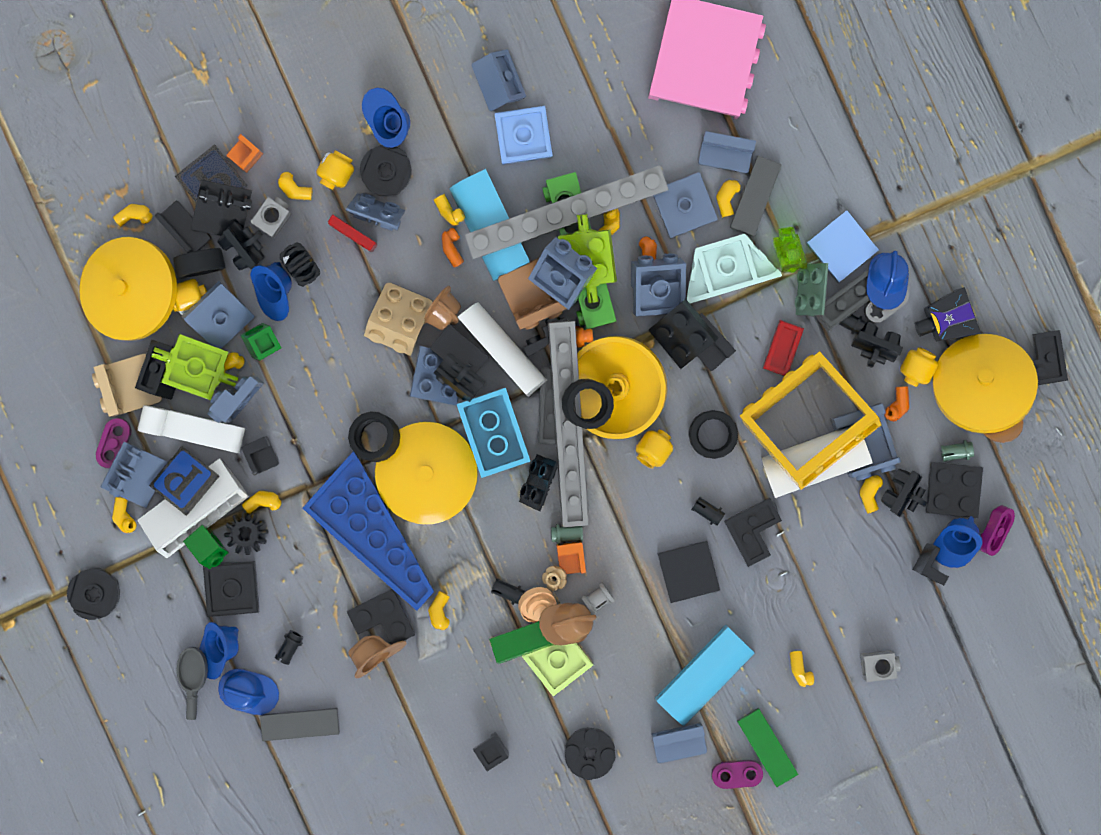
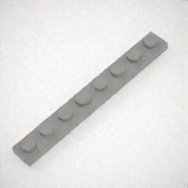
M659 165L465 234L474 260L578 223L577 215L588 214L587 217L590 219L666 192L669 189Z
M575 321L548 322L562 527L588 525L582 427L572 424L565 417L562 410V397L565 390L571 383L579 380ZM579 392L574 400V410L581 418Z

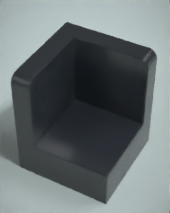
M267 436L241 447L253 475L279 465V461Z
M496 732L491 734L489 739L473 748L474 753L486 771L509 758V752Z

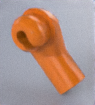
M450 228L441 235L442 247L451 265L457 267L464 262L453 242L459 240L460 236L455 228Z
M648 236L641 238L639 246L642 249V256H652L653 260H655L657 255L655 240H651Z
M575 326L578 348L584 347V342L591 343L593 341L592 329L583 330L582 327Z
M908 386L895 387L896 400L885 409L886 413L884 415L886 419L893 422L897 421L909 410Z

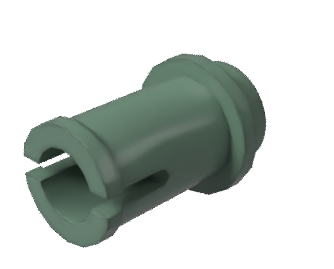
M963 440V443L941 446L943 462L962 458L970 460V457H974L972 442H967V440Z
M556 524V527H551L552 542H557V545H560V542H583L582 526L559 527V524Z

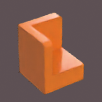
M240 134L237 137L239 141L226 156L248 173L263 153Z
M582 542L557 545L559 567L563 568L566 574L586 573Z

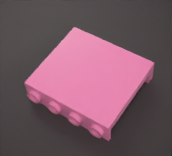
M671 0L648 98L657 101L658 99L668 100L734 116V119H738L740 113L745 114L748 99L744 98L746 88L751 89L754 74L750 73L752 63L757 64L760 49L756 48L758 38L763 39L766 24L762 23L763 16L700 0Z

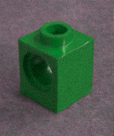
M261 323L240 335L251 357L260 361L281 349L275 334L267 324Z
M203 524L183 541L197 561L208 569L218 566L229 553L214 532Z

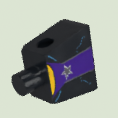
M965 287L956 289L926 306L924 311L927 318L914 323L919 337L933 333L936 342L981 333Z

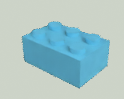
M506 388L474 398L470 402L465 401L457 404L481 478L530 462Z

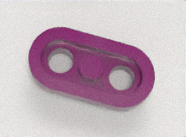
M115 418L108 421L105 425L96 450V460L100 466L110 468L123 442H129L132 430L126 420ZM117 426H120L123 429V433L121 436H117L115 434V428ZM109 450L114 452L112 460L106 457V453Z
M1000 505L991 512L990 520L984 532L980 535L983 542L980 551L990 556L996 555L1000 551L1015 519L1013 509Z
M754 760L726 761L716 764L712 769L711 776L715 785L722 789L754 787L762 781L763 770ZM747 771H755V776L753 778H747ZM723 772L730 774L727 780L720 778Z

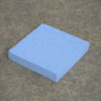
M545 106L494 113L502 165L553 157Z
M847 210L806 243L822 263H828V271L838 283L879 250Z

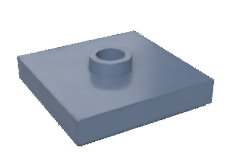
M700 172L667 184L668 191L653 196L670 239L718 220Z
M220 281L182 315V318L211 346L222 349L255 317Z

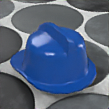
M378 87L369 90L362 100V112L375 138L384 147L393 148L399 146L405 140L410 129L411 120L409 114L399 105L396 98L388 90Z
M898 251L878 254L871 260L866 285L867 295L876 307L883 310H891L898 307L904 301L907 293L909 268L906 260L898 255Z
M274 262L266 267L261 265L255 266L251 270L250 276L260 308L270 319L275 321L284 320L289 312L287 295L292 286L291 277L283 269L280 262Z
M972 516L968 519H953L936 538L933 545L939 547L940 551L935 559L940 564L950 568L965 566L980 550L983 544L982 537Z
M209 622L206 625L199 649L204 653L207 660V678L217 679L220 677L225 663L237 655L239 650V630L237 627L219 626L215 622Z
M233 669L225 673L219 682L218 692L220 699L225 705L238 711L253 715H263L274 709L279 700V690L276 683L271 678L245 669Z

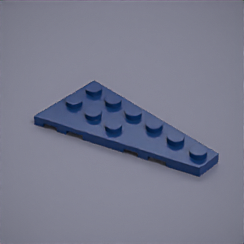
M352 452L302 509L417 611L434 593V589L361 461Z

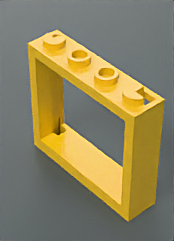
M820 351L815 355L808 356L803 361L802 366L795 371L788 372L783 377L781 383L776 387L768 388L760 400L747 405L740 415L743 424L800 490L881 426L880 419ZM822 367L865 416L801 468L796 470L756 424L755 420Z

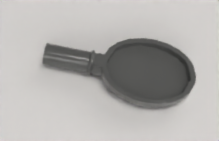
M196 647L187 648L182 651L176 667L178 682L182 689L187 692V720H196L197 692L204 686L208 673L206 657Z

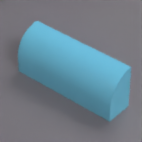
M486 169L456 183L449 189L458 208L465 215L464 221L470 232L509 219ZM521 243L482 257L493 281L497 280L500 275L507 274L530 263Z
M725 625L655 699L682 726H685L755 652Z

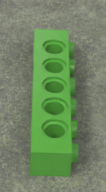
M576 172L546 180L547 187L542 188L546 203L551 201V204L557 202L562 196L572 197L581 193ZM564 228L559 229L560 235L568 234ZM606 283L597 286L599 306L595 309H589L585 305L587 290L586 288L582 290L577 299L580 311H576L580 326L585 325L586 329H593L616 322Z

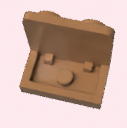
M539 258L498 277L500 287L520 330L523 328L526 330L532 329L539 325V321L545 318H556L563 313V310L567 309L528 279Z

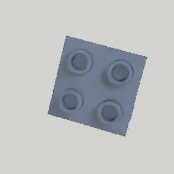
M357 193L346 208V211L353 214L354 218L363 221L369 218L368 223L374 220L376 221L375 225L378 226L380 222V227L390 231L399 229L400 219L405 213V210L400 209L399 205L392 202L383 203L375 200L374 196L367 193Z
M419 347L410 397L457 406L458 396L456 391L449 385L440 383L433 373L442 363L443 359L432 351L431 348Z
M124 441L100 487L109 491L115 497H123L147 508L156 490L154 483L166 470L170 462Z

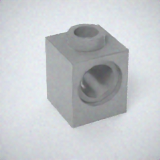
M267 197L251 223L275 239L292 213L287 210L289 205L278 197L274 201ZM276 209L279 212L278 220L273 223L268 222L266 219L268 211Z
M891 650L860 654L863 680L866 682L898 679L897 672L901 670L900 660ZM885 659L887 661V668L883 672H877L875 669L877 661Z

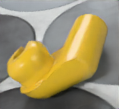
M445 194L433 199L441 216L451 225H459V222L465 220V215L461 209L453 211Z
M440 590L431 603L428 612L432 626L435 629L445 630L449 627L450 621L445 617L443 608L450 596Z

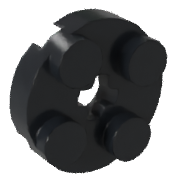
M383 145L375 147L364 155L360 164L362 181L368 190L379 196L398 195L407 187L411 179L412 169L410 161L398 147L390 148ZM386 164H390V169L393 171L392 175H387L386 178L381 177L380 166L385 167Z
M90 568L81 571L73 577L67 588V599L76 615L87 620H97L108 616L115 610L120 599L118 580L108 571L100 568ZM96 587L97 592L100 593V598L97 597L92 601L87 591Z
M581 728L569 737L565 748V760L573 774L585 780L598 779L610 771L616 754L614 743L606 732L597 728ZM586 747L590 750L595 748L597 750L595 752L596 758L593 760L591 758L585 759L583 757L586 754L584 749Z

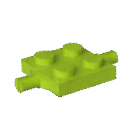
M588 214L577 215L579 230L573 234L559 235L558 239L567 240L571 244V249L579 255L588 256L592 260V264L597 267L596 272L585 287L588 303H594L599 301L597 286L617 281L611 230L596 231L589 229Z
M178 334L176 343L170 352L154 347L153 351L162 354V356L152 353L151 357L166 362V370L161 383L208 400L212 399L214 390L220 382L233 387L237 384L227 379L238 381V377L224 372V363L229 353L225 350Z

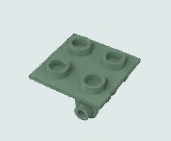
M828 263L800 264L797 273L798 292L795 298L796 315L815 317L814 315H824Z

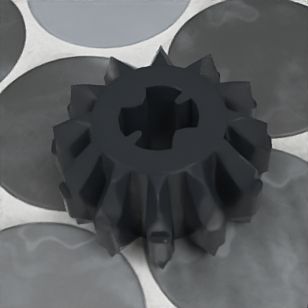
M301 243L290 244L280 253V260L299 286L304 287L312 283L320 275V269Z
M244 511L242 512V520L237 514L232 516L236 525L231 522L226 523V527L231 529L232 532L224 533V537L233 538L227 545L231 547L237 544L235 553L239 554L244 547L245 554L250 555L251 547L256 552L261 550L257 542L261 544L267 543V540L260 535L268 534L269 530L260 529V526L266 523L264 519L258 523L255 522L258 517L257 513H253L249 520L248 513ZM243 526H245V529L250 528L252 530L250 540H248V537L242 538Z

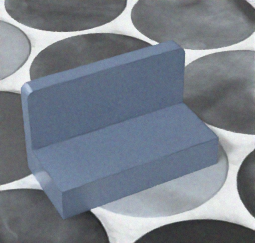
M508 49L492 52L472 63L473 71L489 111H494L507 103L520 101L527 97Z
M705 131L698 163L699 165L748 173L756 141Z
M701 723L651 733L658 763L707 753L705 734Z

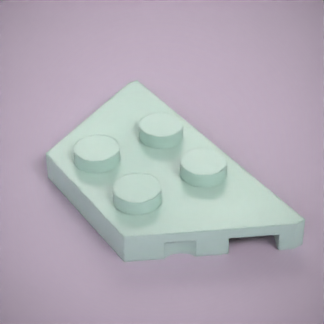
M745 234L695 248L686 299L690 304L775 279L781 277L782 274Z

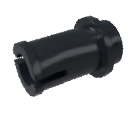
M851 314L839 325L850 330L853 335L854 333L858 334L862 330L866 321L862 320V316L858 318Z
M702 497L698 498L691 509L709 520L710 525L715 524L718 526L725 515L721 511V507L719 509L702 499Z
M497 578L491 593L512 601L511 604L514 605V603L518 604L525 590L521 589L522 586L520 585L516 587Z
M292 630L289 633H285V640L275 655L278 661L282 659L281 663L286 665L290 664L298 646L303 644V636Z

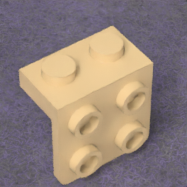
M386 283L368 319L364 337L369 338L374 343H381L391 347L396 352L411 356L419 333L424 325L425 315L432 301L395 284Z
M146 354L93 367L95 373L92 374V379L95 387L100 388L103 397L100 398L101 408L104 413H108L109 417L141 409L143 405L150 406L162 401V397L135 388Z

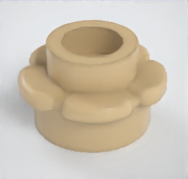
M558 566L548 567L546 573L542 575L543 583L547 584V588L552 591L564 588L567 583L565 570Z

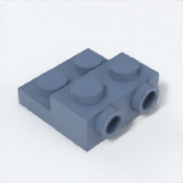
M555 237L545 247L528 279L569 310L575 304L582 290L590 282L597 267L592 264V260L588 256L579 255L571 249V244L567 240Z
M664 254L663 259L653 260L652 256L643 255L638 257V261H631L633 314L635 316L668 314L686 299V263L681 258H678L677 254Z
M256 376L243 377L234 388L237 392L229 389L219 390L210 400V403L213 405L209 408L210 411L207 414L218 423L233 422L264 382Z

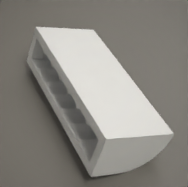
M479 302L458 316L459 320L527 397L547 381L543 374Z
M853 425L781 450V452L798 470ZM865 440L861 441L807 486L872 464L873 462ZM771 455L761 458L775 498L799 490V487Z
M220 458L206 468L211 472L210 477L185 507L180 508L167 497L137 520L155 550L164 557L168 558L185 545L183 541L202 524L208 528L249 497L238 479ZM191 479L189 482H187L185 485H183L181 488L175 491L172 495L176 497L178 500H180V494L185 490V488L190 484V482L193 479Z

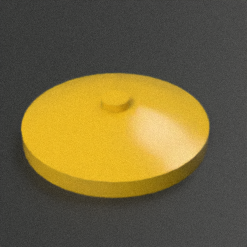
M121 237L110 240L95 250L84 266L80 279V300L83 311L94 328L110 338L133 341L152 335L164 325L175 305L177 280L174 268L166 254L147 240L134 237Z
M993 334L971 335L953 343L939 358L938 367L933 375V393L942 413L955 425L976 433H996L1007 430L1019 423L1031 410L1038 389L1036 368L1026 351L1015 342Z
M607 336L587 344L577 353L579 379H592L603 383L610 390L614 401V409L607 422L596 429L586 430L603 438L624 439L643 432L655 422L666 402L667 379L660 360L652 350L641 342L629 337ZM593 389L580 391L581 418L591 419L600 411L602 406L601 397Z
M419 422L399 429L400 442L396 452L387 460L376 462L375 466L376 486L383 502L397 516L417 524H435L452 518L467 505L477 484V463L470 445L452 428L435 422Z

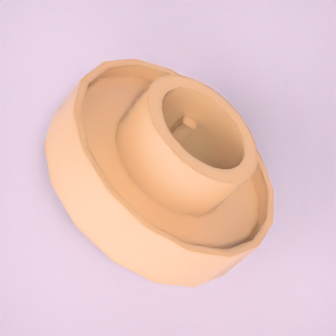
M536 587L526 591L518 602V608L522 617L532 623L539 621L541 613L545 608L557 605L553 593L543 587Z

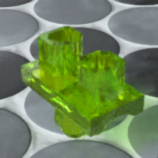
M794 227L778 229L779 237L773 238V245L781 271L794 273L799 268H807V260L799 236L795 234Z

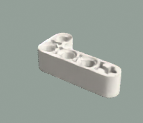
M143 405L137 431L240 453L245 428L227 423H218L215 420L164 408Z

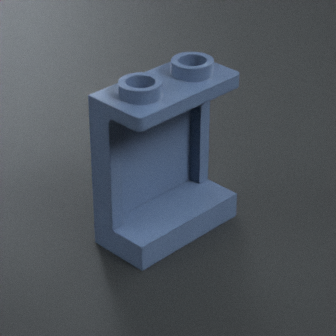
M883 403L869 406L879 417L881 426L864 439L873 463L847 472L849 477H856L857 481L871 477V472L879 469L881 473L896 469L895 464L901 462L900 457H897L884 417L886 412ZM856 410L830 420L834 431L855 424L865 415L860 410Z

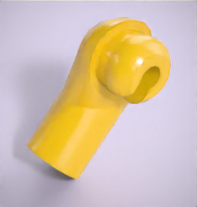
M283 172L278 179L279 188L288 198L312 200L313 188L298 187L290 172Z
M736 180L725 181L716 195L722 218L734 215L731 199L740 191V184Z
M130 204L114 215L113 219L121 227L131 219L140 220L142 224H147L152 220L153 215L145 205Z
M618 209L604 213V226L598 230H611V235H613L620 228V212Z
M236 352L229 353L224 363V372L226 373L228 369L234 367L236 369L242 368L245 363L244 357L239 356Z
M878 475L866 478L859 492L867 514L879 510L874 496L878 489L882 487L883 480Z
M258 491L246 500L242 506L248 514H251L259 506L269 507L274 511L280 508L281 500L274 492Z
M115 497L112 514L113 522L124 533L134 532L137 524L126 512L128 500L123 497Z
M802 651L790 652L791 671L798 684L802 687L813 685V673H805Z

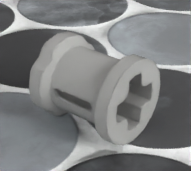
M600 583L599 588L588 596L584 595L581 597L593 615H596L597 611L607 603L615 602L613 596L603 583Z

